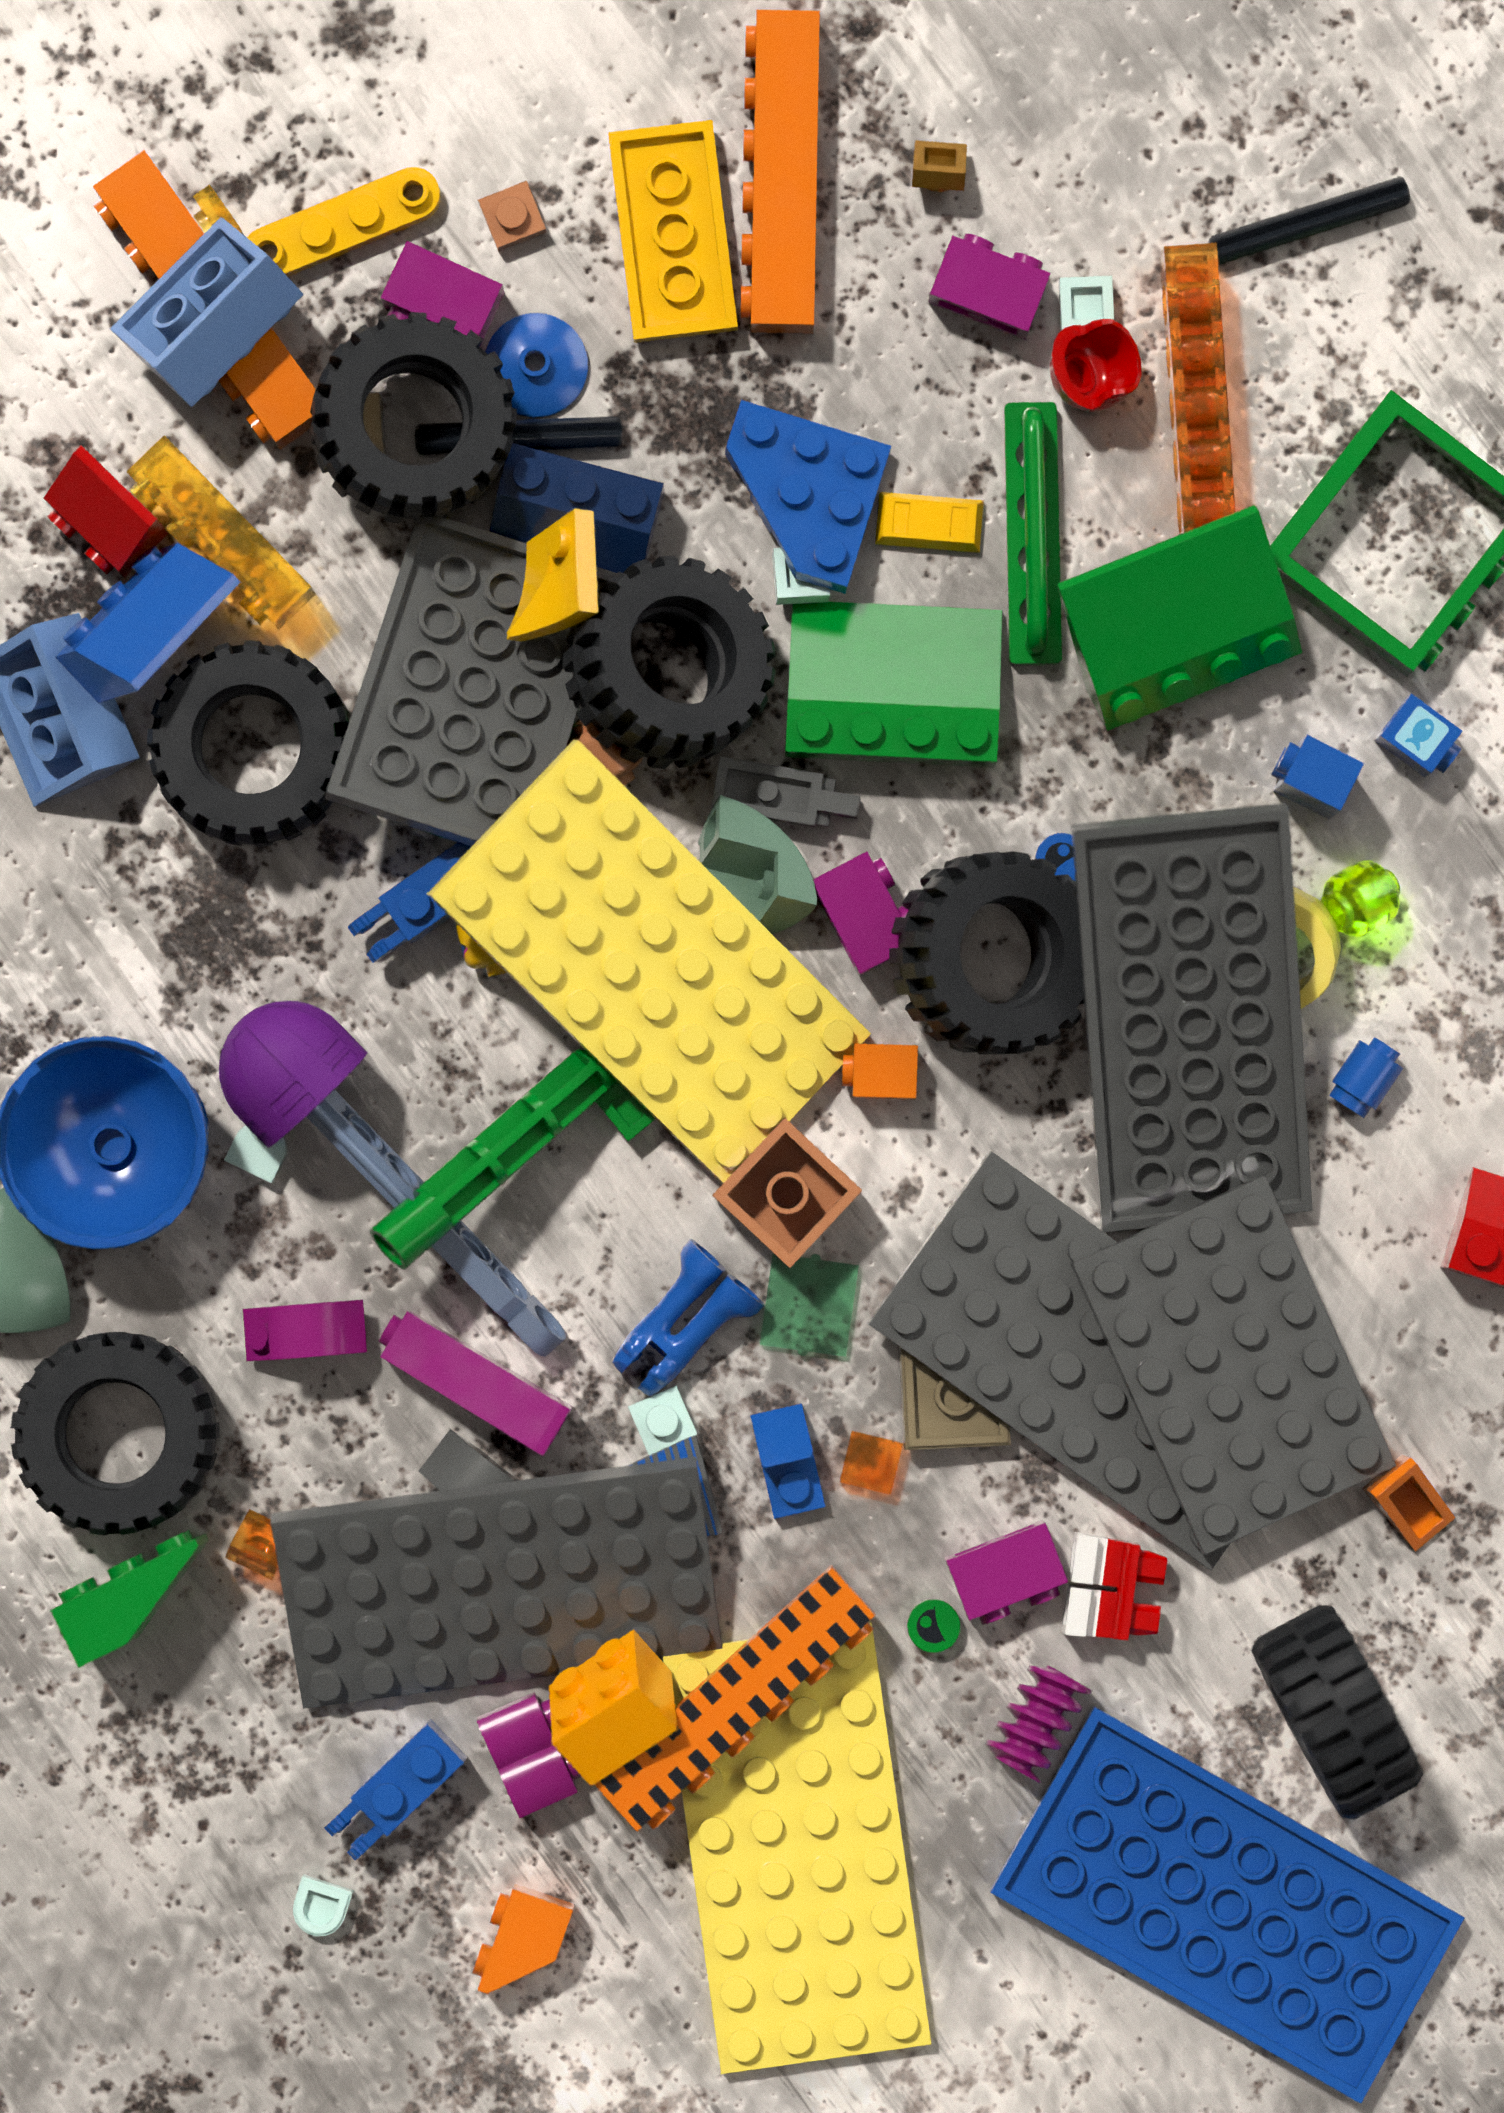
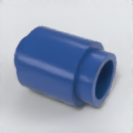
M1373 1037L1369 1045L1359 1040L1332 1080L1336 1085L1329 1096L1365 1118L1371 1108L1377 1110L1404 1069L1395 1063L1400 1053L1376 1037Z

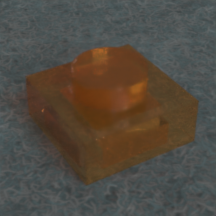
M851 1430L839 1482L891 1495L903 1442Z
M249 1509L232 1539L224 1558L273 1580L279 1568L271 1519Z

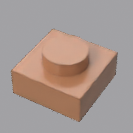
M527 180L478 200L498 252L547 233Z

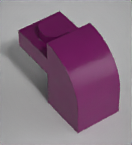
M363 1300L243 1309L246 1361L294 1359L367 1352Z

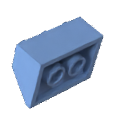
M220 217L110 330L190 407H193L202 397L208 395L215 388L218 380L238 360L246 357L252 351L255 343L276 322L289 314L292 306L304 294L268 254L224 218Z
M79 613L33 624L0 645V728L33 807L104 779L140 758L115 698L98 703L55 658L67 645L63 640L64 635L82 619Z

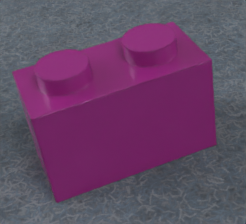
M966 233L964 238L961 239L952 235L932 286L928 303L1026 340L1051 273L1042 270L1043 263L1029 255L1014 252L1011 258L992 251L994 244L980 236Z
M406 241L380 298L383 306L390 310L388 315L395 314L398 320L408 319L410 312L426 313V320L439 323L443 316L457 322L454 327L455 330L466 336L472 330L484 340L505 292L503 284Z
M866 851L813 879L816 896L859 977L890 961L889 948H898L900 937L891 933L895 918L906 917L909 911L903 906L897 908L890 896L888 889L894 887L895 882L883 859L879 858L872 861Z
M1043 1520L945 1557L968 1620L979 1617L982 1625L1009 1616L1011 1611L1008 1605L1028 1598L1031 1606L1054 1599L1061 1595L1058 1586L1068 1583L1049 1530Z

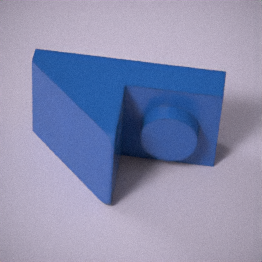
M802 1403L750 1415L774 1519L826 1507Z

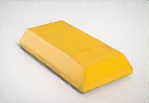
M879 492L875 544L980 553L984 500Z

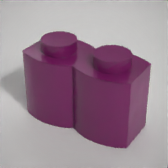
M533 1692L477 1717L476 1722L519 1819L578 1793L574 1780L582 1776L552 1744L550 1699L540 1703L536 1693Z

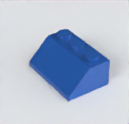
M179 543L159 550L156 546H152L132 564V568L136 573L125 585L119 581L100 597L97 603L102 609L90 621L87 617L78 621L64 635L63 640L67 645L55 658L98 703L136 692L240 583L238 578L231 572Z

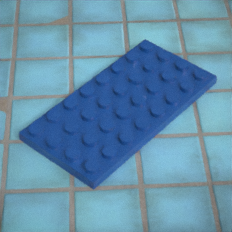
M1095 1706L1092 1707L990 1889V1893L1360 2104L1465 1919L1464 1916Z

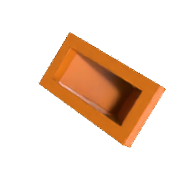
M1401 1455L1394 1461L1395 1467L1378 1474L1362 1490L1416 1552L1453 1521L1455 1516L1418 1464L1411 1457Z

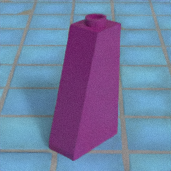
M407 1311L403 1319L393 1315L378 1341L386 1346L380 1356L381 1358L542 1456L550 1448L573 1409V1406L412 1311Z

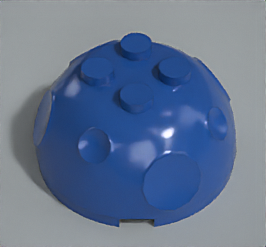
M112 1036L79 1038L51 1047L33 1060L11 1085L0 1107L1 1182L12 1203L28 1222L40 1229L44 1234L65 1244L98 1250L123 1248L147 1240L171 1225L192 1201L203 1178L209 1150V1121L205 1106L198 1092L191 1086L184 1073L161 1053L137 1041Z

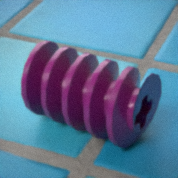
M1029 1665L1027 1671L1037 1682L1036 1686L1018 1685L1017 1690L1027 1702L1025 1705L1008 1703L1006 1708L1016 1719L1015 1723L998 1721L996 1727L1006 1739L1004 1742L988 1739L986 1746L994 1754L995 1758L1036 1782L1041 1783L1031 1770L1032 1767L1049 1769L1052 1764L1042 1752V1749L1060 1750L1062 1746L1052 1731L1069 1732L1073 1726L1065 1718L1063 1712L1081 1713L1083 1709L1073 1696L1074 1692L1089 1695L1093 1690L1049 1665L1046 1668Z

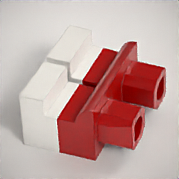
M1074 1532L1068 1579L1071 1582L1112 1586L1115 1589L1108 1590L1068 1584L1062 1624L1063 1634L1083 1637H1104L1126 1641L1129 1639V1634L1137 1636L1158 1634L1161 1606L1133 1601L1136 1582L1164 1585L1167 1557L1149 1550L1140 1549L1141 1545L1136 1542Z

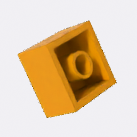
M634 1629L620 1639L615 1638L607 1641L598 1649L593 1657L578 1667L565 1669L549 1685L552 1744L590 1786H593L677 1730L672 1671Z

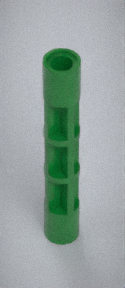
M576 1049L413 1191L414 1200L404 1199L370 1229L373 1241L393 1264L402 1270L407 1269L614 1087L618 1081L586 1050Z

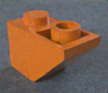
M516 1883L510 1896L500 1893L490 1920L491 1924L500 1926L493 1946L482 1943L472 1974L482 1977L477 1991L488 1994L556 1961L575 1904Z

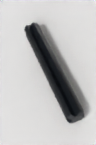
M1396 177L1213 235L1208 241L1209 251L1214 263L1221 265L1404 207L1411 201L1410 191L1403 177Z
M617 416L517 420L512 439L514 444L537 450L618 447L622 444L623 440L622 422ZM462 422L418 424L415 428V447L417 452L420 454L450 453L459 441Z

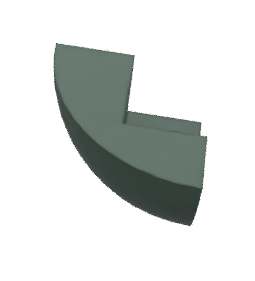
M720 795L711 809L698 840L700 858L698 861L771 934L795 925L817 906L814 881L805 859L791 839L770 819L746 804Z
M0 1189V1332H33L69 1322L70 1297L61 1259L51 1236L44 1234L40 1229L28 1222L12 1203L5 1189Z

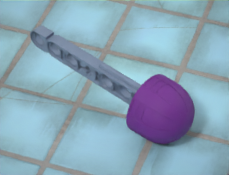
M278 1001L262 1005L246 1014L227 1036L219 1060V1079L223 1095L237 1117L267 1148L272 1147L301 1120L307 1117L394 1208L406 1198L414 1200L413 1191L423 1184L424 1181L335 1090L364 1059L368 1052L330 1014L308 1003ZM462 1221L432 1246L499 1316L508 1322L507 1325L534 1352L546 1357L566 1339L565 1331L558 1320L534 1295H530L517 1277Z

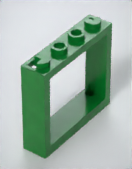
M1390 390L1270 546L1282 582L1408 677L1417 667L1424 672L1429 669L1444 649L1437 640L1447 627L1451 626L1458 631L1476 608V605L1470 602L1469 599L1477 588L1482 584L1489 590L1503 573L1504 561L1501 557L1504 555V528L1410 649L1289 556L1394 419L1504 502V476L1394 391Z

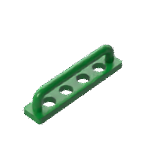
M1054 402L1007 403L1004 407L1009 663L1011 665H1057L1062 660L1061 598L1057 583L1061 582L1057 406ZM1021 444H1023L1024 467L1018 463L1016 458V451ZM1023 496L1025 520L1019 515L1017 509L1018 501ZM1024 548L1026 572L1022 570L1018 561L1019 553ZM1025 600L1027 603V624L1023 622L1019 613L1020 606Z

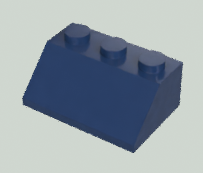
M513 443L503 468L489 532L526 543L573 509L593 511L596 567L614 573H623L631 564L644 559L647 560L665 493L664 483Z

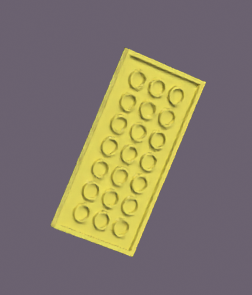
M573 740L427 893L447 915L721 1184L733 1174L784 1118L790 1121L843 1065V1055H852L854 1053V1043L862 1044L871 1035L579 740Z
M873 1631L852 1650H849L843 1644L829 1657L834 1666L815 1684L810 1686L804 1680L792 1690L789 1695L795 1701L774 1721L771 1722L764 1716L749 1729L755 1738L737 1755L731 1758L725 1751L710 1765L716 1773L696 1792L692 1794L687 1788L682 1790L721 2074L931 2045ZM749 1639L722 1642V1649L664 1656V1664L672 1671L675 1706Z

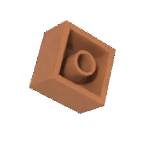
M784 1118L712 1196L785 1265L791 1268L863 1190Z

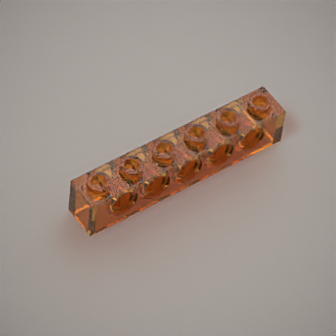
M1217 243L1164 246L1159 257L1178 535L1236 512Z

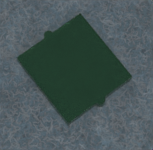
M773 1253L760 1345L795 1349L801 1356H805L809 1351L846 1357L859 1265L821 1260L818 1254H813L811 1258L800 1257L789 1268Z

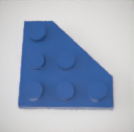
M741 400L726 445L725 455L733 470L737 471L750 493V500L768 532L772 533L786 557L785 562L794 578L846 594L890 454L891 445Z

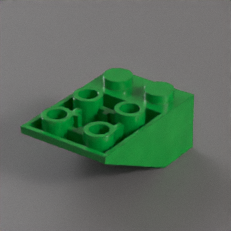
M187 1530L154 1546L159 1556L148 1562H145L140 1553L106 1570L111 1580L98 1586L95 1578L92 1577L58 1594L63 1604L50 1611L78 1668L128 1644L140 1636L209 1541L206 1533L193 1539L190 1531Z

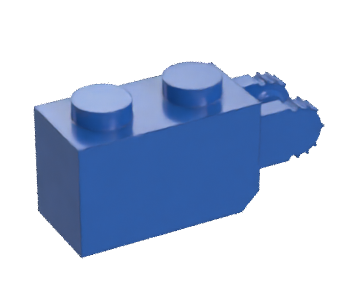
M457 842L378 897L381 901L350 923L348 929L353 936L366 933L375 926V923L390 914L399 927V930L389 937L381 939L371 947V950L366 955L372 963L378 962L407 941L413 944L451 918L427 893L472 846Z
M430 1719L350 1797L352 1801L324 1829L331 1836L340 1833L351 1823V1819L362 1810L375 1825L367 1833H362L347 1851L354 1860L358 1859L383 1834L388 1836L465 1762L467 1756Z

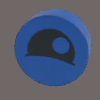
M1056 833L1044 839L1037 848L1035 859L1043 858L1056 865L1057 871L1055 875L1068 874L1075 881L1072 835Z

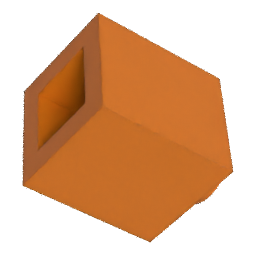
M854 1043L853 1055H843L842 1086L852 1087V1098L915 1100L917 1093L918 1045Z

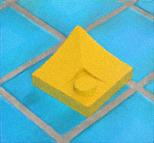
M573 509L526 542L525 580L516 614L507 630V640L522 642L549 635L574 626L598 613L593 511Z

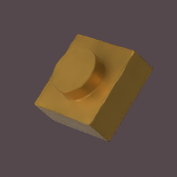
M915 140L912 187L926 188L934 192H945L948 190L964 191L967 144Z

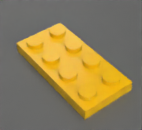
M712 120L608 132L634 343L737 331L738 324Z

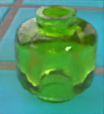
M1362 860L1333 874L1325 882L1321 902L1326 906L1335 921L1338 932L1351 937H1362L1389 923L1398 914L1400 884L1390 870L1384 869L1380 864L1371 860Z

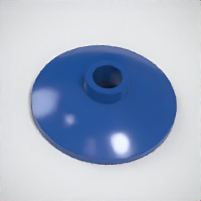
M529 313L512 318L499 327L486 347L485 352L487 354L495 351L502 361L503 366L500 372L503 378L511 379L515 393L511 402L512 408L517 409V415L542 418L557 414L577 399L585 385L588 374V358L585 346L579 335L569 324L552 315ZM538 353L544 357L545 365L539 371H531L525 366V360L530 354Z

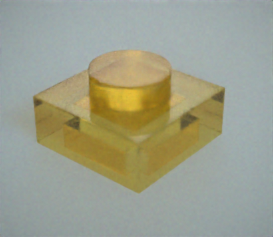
M210 184L193 196L200 211L192 216L204 233L222 217L243 234L241 228Z

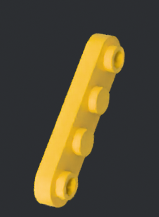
M404 168L260 227L251 232L247 238L259 248L266 244L276 246L278 250L277 255L272 260L289 277L429 219L435 214L440 205L441 193L435 177L423 168ZM410 185H419L423 189V195L416 201H409L404 197L405 189Z

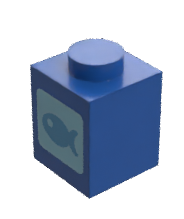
M1411 693L1374 741L1426 778L1435 768L1444 773L1462 749L1454 743L1462 733V730Z

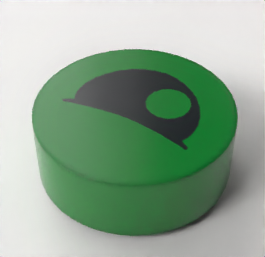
M926 1599L919 1602L911 1610L907 1619V1630L912 1642L918 1648L926 1652L937 1653L950 1648L956 1642L960 1633V1620L957 1612L949 1603L940 1599Z

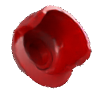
M1113 319L1094 320L1083 326L1073 325L1065 327L1058 333L1053 344L1050 377L1057 394L1070 406L1089 412L1102 411L1119 404L1138 387L1142 377L1141 358L1135 341L1121 323Z

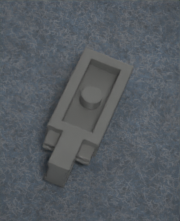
M720 756L711 809L718 797L722 795L746 804L770 820L815 827L816 825L828 827L830 815L857 819L861 796L834 792L836 779L826 778L822 773Z

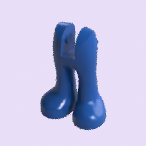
M690 1239L681 1250V1272L676 1282L662 1300L628 1334L612 1361L616 1369L622 1374L632 1363L639 1360L643 1355L642 1352L649 1344L664 1358L657 1366L654 1365L649 1370L647 1377L638 1387L640 1391L648 1396L658 1393L675 1379L701 1346L724 1323L732 1318L752 1317L764 1307V1303L753 1291L735 1276L728 1274L691 1321L676 1335L671 1334V1328L680 1316L725 1271L723 1265L693 1239Z

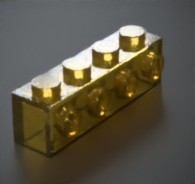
M165 435L126 471L136 483L129 491L150 512L159 507L172 520L165 528L182 546L190 549L195 544L209 558V561L231 572L238 578L240 583L236 587L245 595L239 602V605L260 626L268 619L279 630L316 595L306 580Z

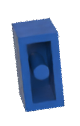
M1306 735L1298 744L1290 742L1281 752L1271 772L1272 776L1279 779L1273 792L1327 819H1331L1341 811L1364 763Z

